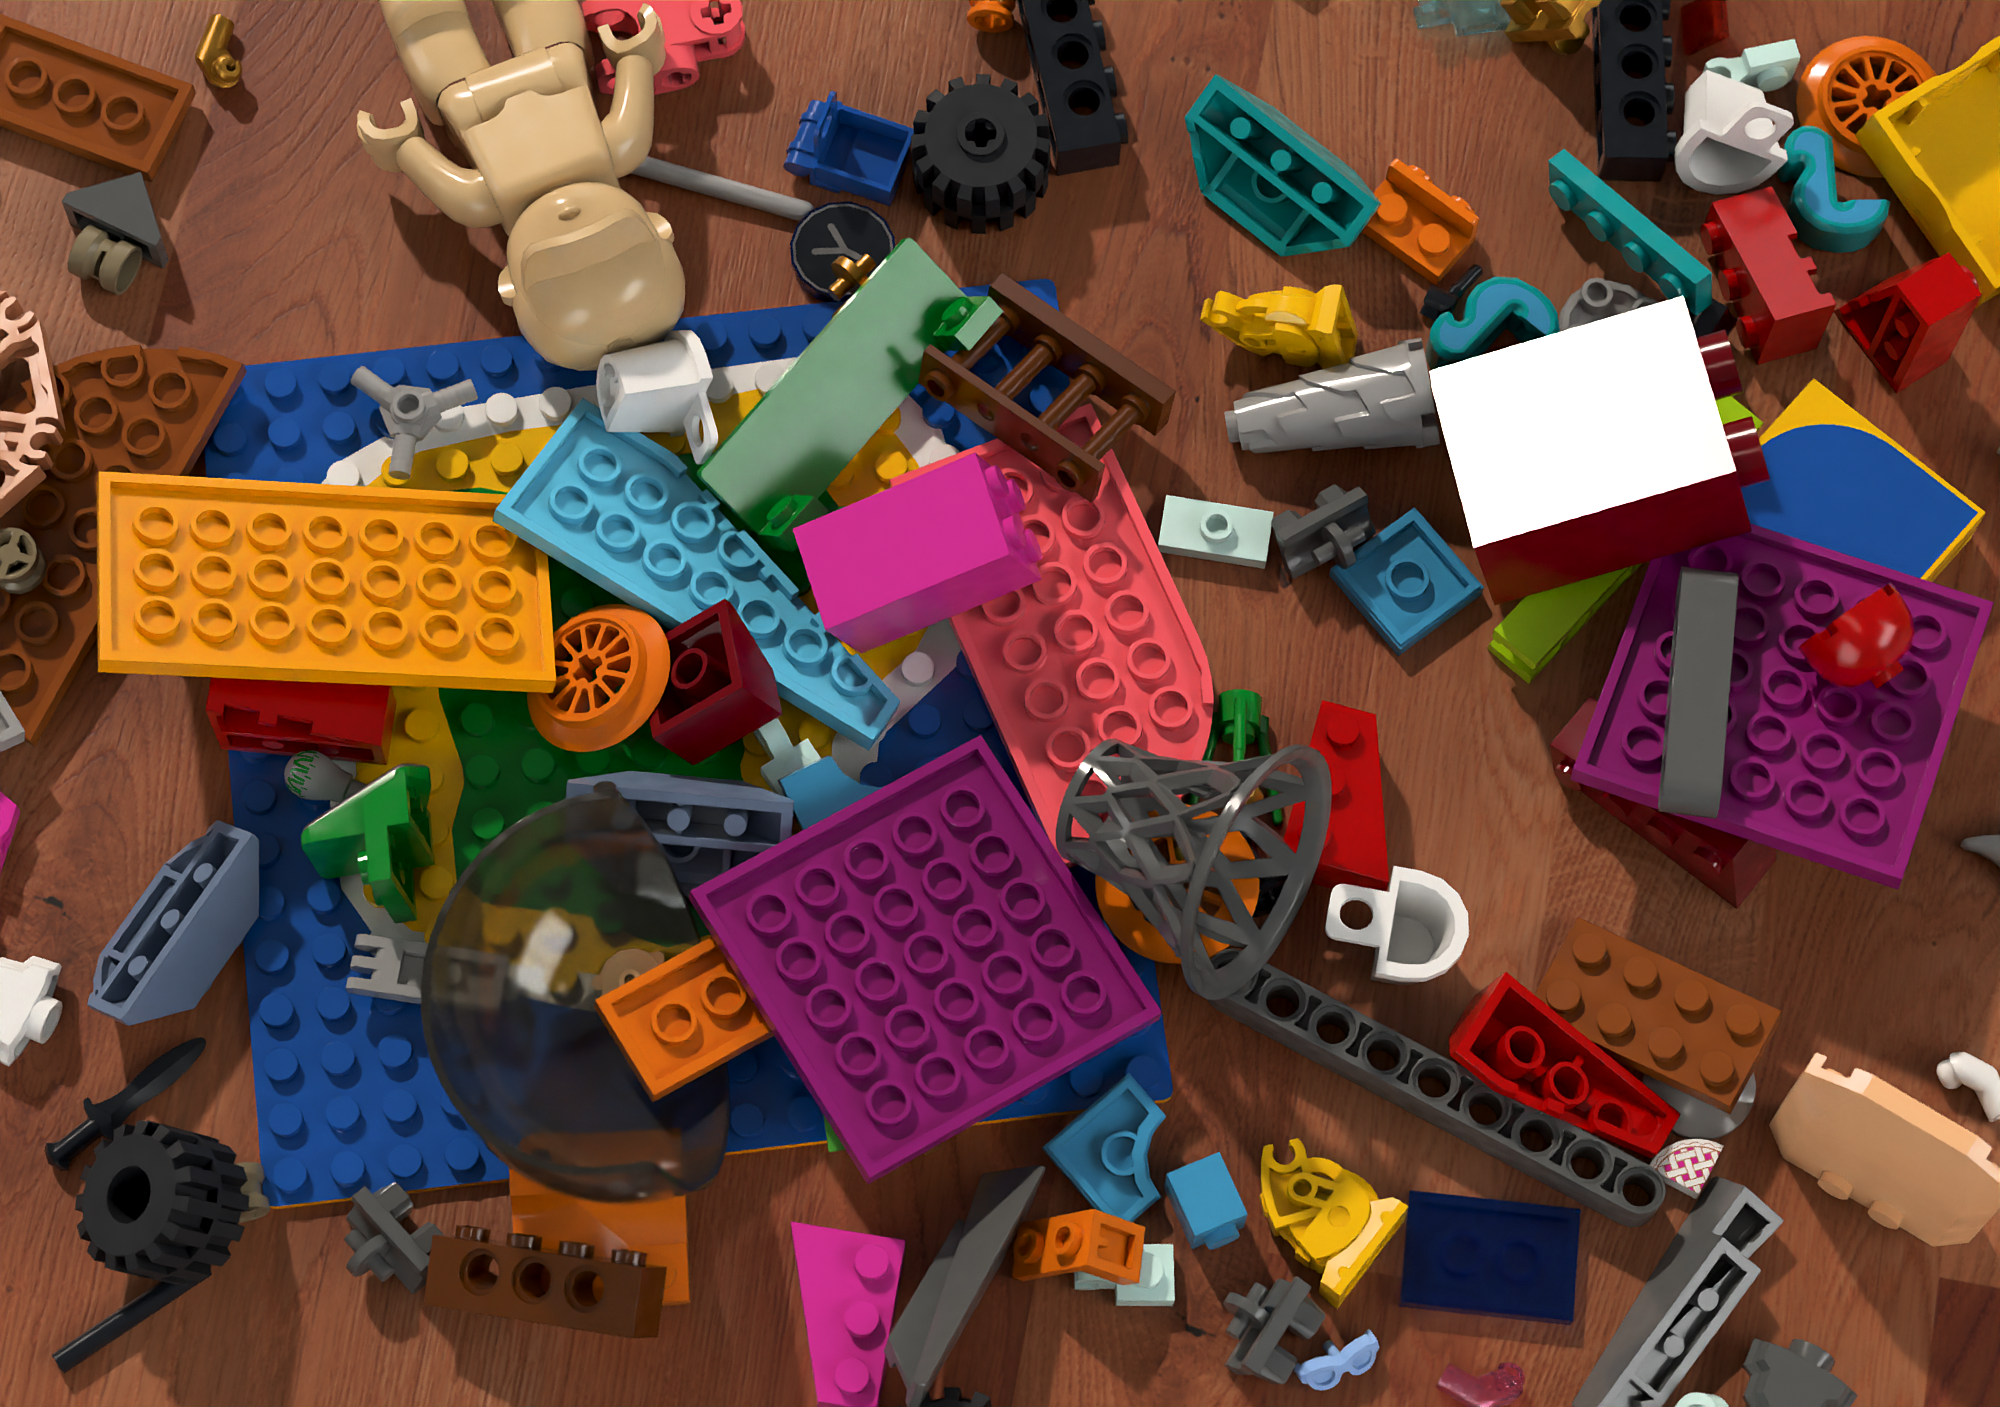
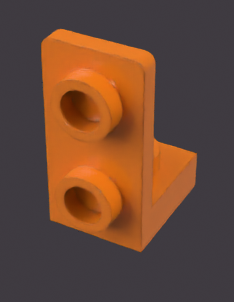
M1096 1209L1023 1222L1017 1230V1238L1014 1243L1012 1277L1021 1281H1028L1082 1271L1123 1286L1137 1284L1140 1280L1145 1227Z

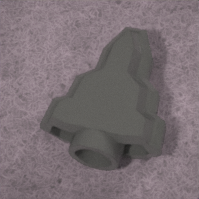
M1754 1338L1742 1366L1750 1377L1743 1395V1400L1747 1407H1851L1858 1395L1848 1385L1830 1373L1835 1364V1360L1830 1354L1820 1347L1801 1339H1793L1788 1349Z

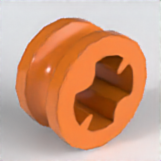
M969 0L971 8L968 10L967 22L970 26L977 30L992 33L1004 32L1013 27L1014 15L1012 11L1015 9L1016 0Z

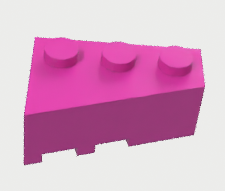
M791 1222L792 1242L817 1406L879 1407L887 1365L884 1349L888 1337L893 1330L905 1260V1240Z

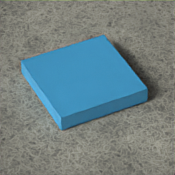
M1415 507L1355 550L1356 563L1353 566L1342 569L1336 564L1330 569L1329 573L1331 579L1397 656H1400L1481 596L1484 590L1483 585Z

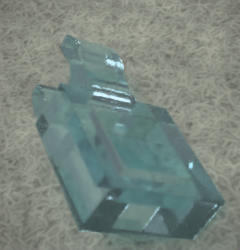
M1418 0L1419 6L1413 8L1417 29H1428L1453 23L1456 37L1505 30L1510 22L1509 14L1500 5L1501 0Z

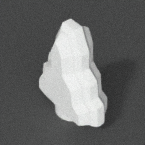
M36 956L30 957L24 963L4 957L0 958V1062L9 1067L27 1047L30 1039L44 1044L54 1032L63 1007L61 1001L52 998L62 967L59 963Z

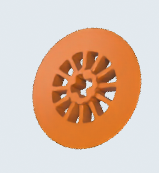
M1858 36L1840 40L1819 52L1802 74L1796 98L1801 127H1818L1832 137L1834 165L1839 169L1858 176L1883 178V175L1855 137V134L1848 129L1857 123L1863 126L1878 111L1874 106L1866 108L1863 105L1868 94L1872 100L1882 99L1884 101L1882 108L1909 92H1895L1903 84H1908L1913 90L1937 75L1919 54L1896 41L1876 36ZM1871 65H1879L1881 67L1878 79H1875ZM1852 67H1859L1861 77L1852 69ZM1889 69L1900 75L1890 84L1886 82ZM1841 77L1847 85L1839 83L1835 79ZM1831 95L1846 101L1832 102ZM1839 114H1851L1844 122H1841L1837 117Z
M606 604L590 608L575 615L553 633L556 683L553 693L527 692L529 714L538 732L554 746L572 752H592L605 749L633 734L656 709L668 682L671 662L670 649L661 626L652 616L639 608L625 604ZM582 643L581 652L577 650V646ZM569 654L573 656L571 662L564 661ZM599 666L596 669L597 678L594 681L590 682L593 679V674L591 671L595 667ZM619 685H623L621 689L618 691V693H616V687ZM609 696L610 700L605 704L604 700Z
M1156 810L1147 812L1150 818L1160 816ZM1209 811L1192 819L1212 817L1218 814ZM1239 831L1227 833L1219 850L1230 862L1255 859L1249 844ZM1175 837L1152 838L1155 845L1161 843L1167 845L1170 864L1186 863L1184 858L1181 861L1176 859L1173 841H1176ZM1096 875L1095 890L1098 906L1103 919L1112 933L1130 950L1143 957L1162 963L1182 964L1181 959L1176 957V953L1167 944L1159 931L1145 920L1146 916L1140 910L1135 909L1131 898L1102 877ZM1259 878L1230 879L1252 917L1258 902ZM1204 890L1201 900L1220 906L1218 912L1213 917L1235 923L1222 897ZM1199 906L1198 911L1207 914L1206 911L1201 906ZM1199 933L1209 958L1230 946Z

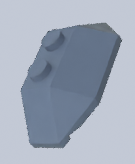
M639 771L569 779L566 788L563 838L574 848L576 847L590 864L618 891L689 897L690 891L791 837L794 800L738 780Z
M217 820L207 828L206 835L190 842L164 863L100 953L93 979V992L89 995L87 1005L94 1011L127 1026L194 1009L203 995L210 989L214 979L235 949L243 942L245 935L259 917V839L253 833Z

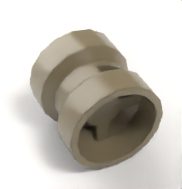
M88 225L73 244L68 259V271L83 280L94 278L100 282L104 290L115 295H122L130 287L138 273L142 260V249L127 240L116 242L110 238L107 231L95 225Z

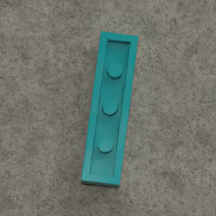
M1565 149L1548 160L1550 184L1548 190L1553 201L1562 210L1574 212L1586 223L1587 228L1596 239L1601 242L1607 240L1622 253L1623 258L1634 271L1638 273L1645 272L1658 283L1661 291L1669 300L1684 296L1687 309L1696 316L1712 304V272Z

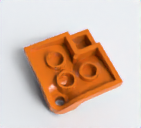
M682 1131L586 1137L567 1135L532 1137L522 1141L514 1149L509 1160L513 1233L542 1237V1248L559 1250L560 1241L595 1245L593 1256L611 1258L612 1249L647 1253L646 1264L667 1267L662 1306L691 1304ZM537 1155L547 1158L549 1162L548 1170L541 1176H533L527 1169L529 1160ZM546 1267L543 1269L540 1277L541 1287L545 1293L549 1290L551 1284V1276ZM599 1275L596 1276L592 1285L593 1295L598 1302L604 1291L603 1282Z

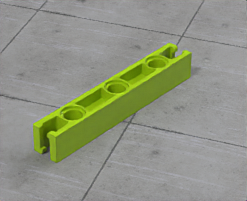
M1732 396L1715 401L1722 425L1752 416L1757 433L1762 428L1764 422ZM1642 563L1524 597L1494 629L1492 634L1493 640L1489 643L1487 650L1530 684Z

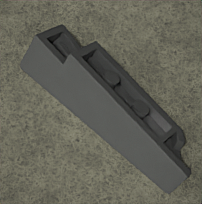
M1036 1165L982 1174L966 1222L958 1219L888 1337L884 1349L890 1367L898 1368L906 1386L907 1395L905 1402L907 1407H920L1003 1262L1013 1237L1033 1204L1046 1167Z
M1718 1176L1713 1177L1572 1402V1406L1662 1407L1761 1272V1269L1748 1258L1779 1228L1784 1220L1746 1186Z

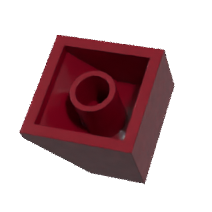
M723 599L665 633L670 649V673L663 696L649 717L652 737L655 741L694 766L782 715L774 671L731 602Z

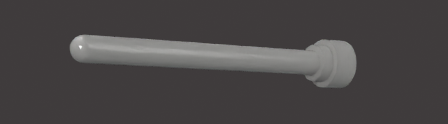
M649 156L646 157V160L638 168L630 173L800 222H804L811 213L815 212L810 202Z

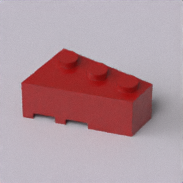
M1772 186L1712 202L1705 222L1701 225L1703 246L1708 255H1715L1720 268L1718 281L1721 293L1727 302H1733L1738 315L1736 328L1739 340L1745 349H1751L1756 365L1817 349L1837 305L1830 292L1820 295L1810 276L1817 274V267L1811 256L1802 259L1798 256L1792 241L1797 239L1798 233Z
M1948 252L1881 281L1833 312L1892 389L1898 393L1948 362L1982 294L1979 291V285L1973 273L1966 266L1959 265Z
M211 677L205 711L221 749L293 756L304 750H313L322 753L331 760L387 765L397 703L392 686Z
M1322 700L1309 747L1319 751L1328 763L1332 782V801L1325 843L1311 883L1333 889L1338 884H1348L1386 892L1389 885L1376 714ZM1305 801L1293 804L1284 836V841L1295 854L1303 827Z

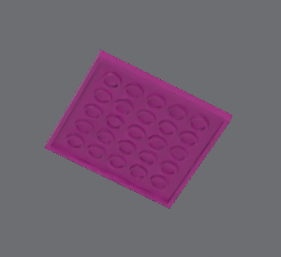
M1750 524L1751 532L1651 560L1574 764L1570 780L1658 809L1675 604L1681 566L1738 573L1723 779L1718 814L1716 819L1670 814L1898 890L1994 602L1754 524ZM1891 582L1909 608L1915 629L1912 647L1898 660L1905 670L1878 689L1875 688L1871 681L1854 688L1838 687L1824 680L1809 665L1798 647L1817 632L1819 634L1824 631L1832 621Z
M981 735L690 891V902L867 1185L1160 1019L1162 1014L1153 997Z

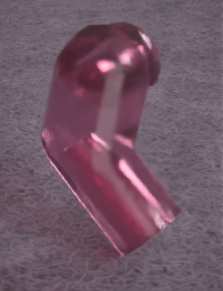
M1512 1362L1501 1363L1498 1366V1370L1479 1377H1474L1449 1363L1436 1389L1468 1407H1503L1514 1403L1523 1393V1385L1526 1378L1522 1368Z

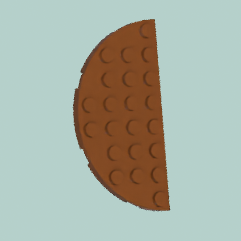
M129 345L84 354L53 366L66 430L57 429L63 438L62 445L45 444L39 448V450L46 451L54 463L52 469L43 470L47 478L0 518V530L8 527L20 528L29 533L44 554L47 564L45 577L40 585L32 591L23 594H12L0 588V691L25 730L24 741L35 747L98 637L97 479L99 471L188 476L247 373L243 363L217 353L191 347L179 346L178 350L166 348L142 349L141 345ZM31 378L21 384L23 389L0 405L1 411L26 414L34 410L36 400ZM0 470L1 487L5 481V473ZM19 563L16 566H12L10 572H13L14 569L20 566H24V564Z

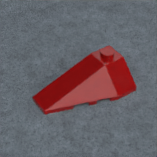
M1507 972L1473 996L1449 1034L1450 1056L1494 1092L1649 1158H1653L1658 1154L1681 1115Z

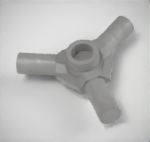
M361 366L355 371L350 381L352 385L380 404L379 411L389 435L395 438L388 474L393 478L401 480L410 478L416 442L422 441L442 418L440 413L478 399L471 379L432 393L430 388L405 385L392 387L365 366Z

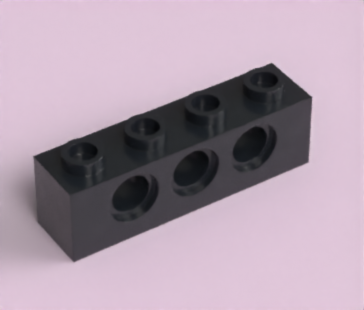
M1016 0L1042 114H1046L1050 126V148L1057 176L1119 165L1121 145L1128 144V130L1123 112H1114L1111 98L1117 97L1116 79L1112 66H1103L1100 52L1106 51L1104 28L1101 20L1092 21L1089 6L1095 5V0ZM1066 15L1072 20L1061 23L1052 20L1051 17ZM1073 60L1080 62L1083 66L1077 69H1070L1064 67L1061 63ZM1076 107H1088L1094 113L1083 116L1074 113L1072 110Z
M1601 0L1598 6L1591 8L1597 177L1602 181L1661 182L1667 162L1675 161L1676 131L1667 130V115H1672L1674 109V84L1665 83V68H1670L1672 61V37L1663 36V21H1668L1670 0ZM1623 24H1634L1642 31H1630ZM1624 71H1637L1640 74H1642L1644 78H1631ZM1626 118H1639L1646 123V126L1632 125Z

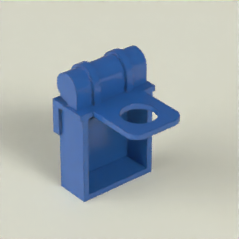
M834 91L829 93L826 102L810 101L806 112L802 113L799 120L800 127L795 139L790 142L786 151L788 155L783 165L784 169L799 177H806L809 174L811 185L838 194L843 190L891 206L912 155L911 135H914V129L842 105V102L837 100V92Z

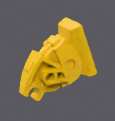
M1337 284L1325 286L1317 293L1302 288L1284 286L1281 291L1253 294L1247 299L1228 292L1219 291L1216 293L1214 301L1209 298L1204 301L1200 317L1201 321L1220 335L1244 349L1261 356L1271 353L1280 354L1285 363L1303 367H1310L1318 362L1322 369L1348 363L1349 358L1354 357L1359 335L1343 286Z
M1299 1138L1289 1140V1150L1293 1153L1294 1160L1286 1165L1279 1164L1274 1160L1273 1144L1263 1146L1260 1173L1261 1194L1259 1196L1263 1215L1267 1217L1274 1237L1281 1235L1295 1249L1296 1260L1305 1267H1310L1317 1273L1323 1274L1319 1293L1338 1309L1404 1223L1409 1206L1393 1197L1379 1200L1376 1192L1367 1181L1359 1175L1343 1169L1340 1165L1329 1159L1319 1157L1307 1158L1304 1145ZM1314 1174L1323 1175L1330 1180L1315 1176Z

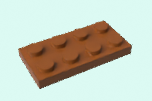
M0 14V127L129 175L141 172L145 181L152 182L196 95L193 84Z
M1577 917L1534 994L1614 1060L1728 1114H1731L1782 1020V1011Z

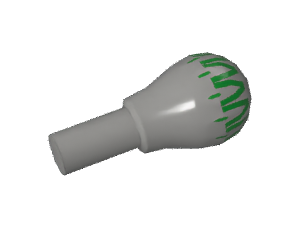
M300 751L294 754L285 766L284 779L286 786L294 795L301 799L331 800L340 803L367 785L354 780L351 773L341 769L331 759L318 751Z

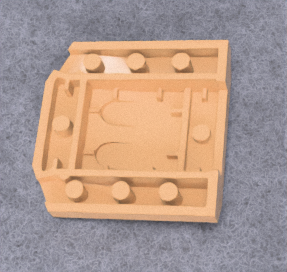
M1815 1053L1769 1124L1783 1159L1816 1177L1820 1188L1828 1194L1842 1200H1847L1850 1197L1869 1209L1868 1215L1877 1223L1887 1228L1896 1230L1900 1227L1933 1247L1969 1243L2000 1209V1167L1986 1159L1992 1147L1979 1136L1870 1073L1855 1068L1851 1077L1846 1078L1835 1070L1821 1068L1827 1057Z

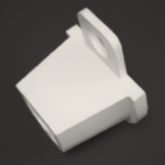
M1706 70L1690 86L1685 94L1684 134L1675 147L1676 172L1683 183L1699 192L1719 195L1739 193L1754 188L1771 177L1788 160L1787 152L1779 147L1778 140L1793 126V115L1787 110L1766 103L1763 90Z
M692 330L671 331L662 342L605 354L601 358L597 369V397L606 432L669 433L670 437L683 436L686 431L695 463L704 464L712 455L718 443V432L706 395L713 375L699 337ZM700 418L703 424L704 431L703 442L701 441L699 434Z
M1393 866L1387 892L1348 884L1336 885L1330 895L1325 932L1329 938L1376 947L1370 980L1395 985H1413L1445 974L1460 959L1469 936L1468 912L1460 895L1443 879L1420 870ZM1359 900L1366 903L1372 911V922L1361 930L1348 928L1340 918V909L1346 902Z

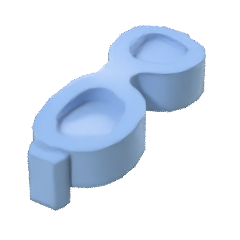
M1368 1329L1365 1335L1353 1340L1341 1352H1339L1333 1341H1326L1323 1344V1348L1328 1356L1317 1357L1305 1361L1301 1365L1296 1363L1294 1371L1303 1384H1309L1315 1390H1328L1339 1383L1344 1372L1348 1371L1352 1375H1360L1370 1369L1376 1359V1352L1379 1349L1378 1340L1371 1330Z

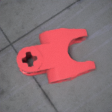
M586 0L582 3L587 31L598 33L597 27L609 24L611 31H623L632 36L641 32L637 14L642 4L646 3L652 7L661 19L665 35L664 46L666 52L663 67L657 74L653 75L654 95L677 91L693 85L700 75L697 62L734 55L742 48L745 41V25L742 21L743 8L740 0ZM717 1L718 8H711L710 3ZM722 21V24L714 25V22ZM725 37L726 43L719 45L718 39ZM606 58L595 65L600 93L613 95L616 69L613 68Z

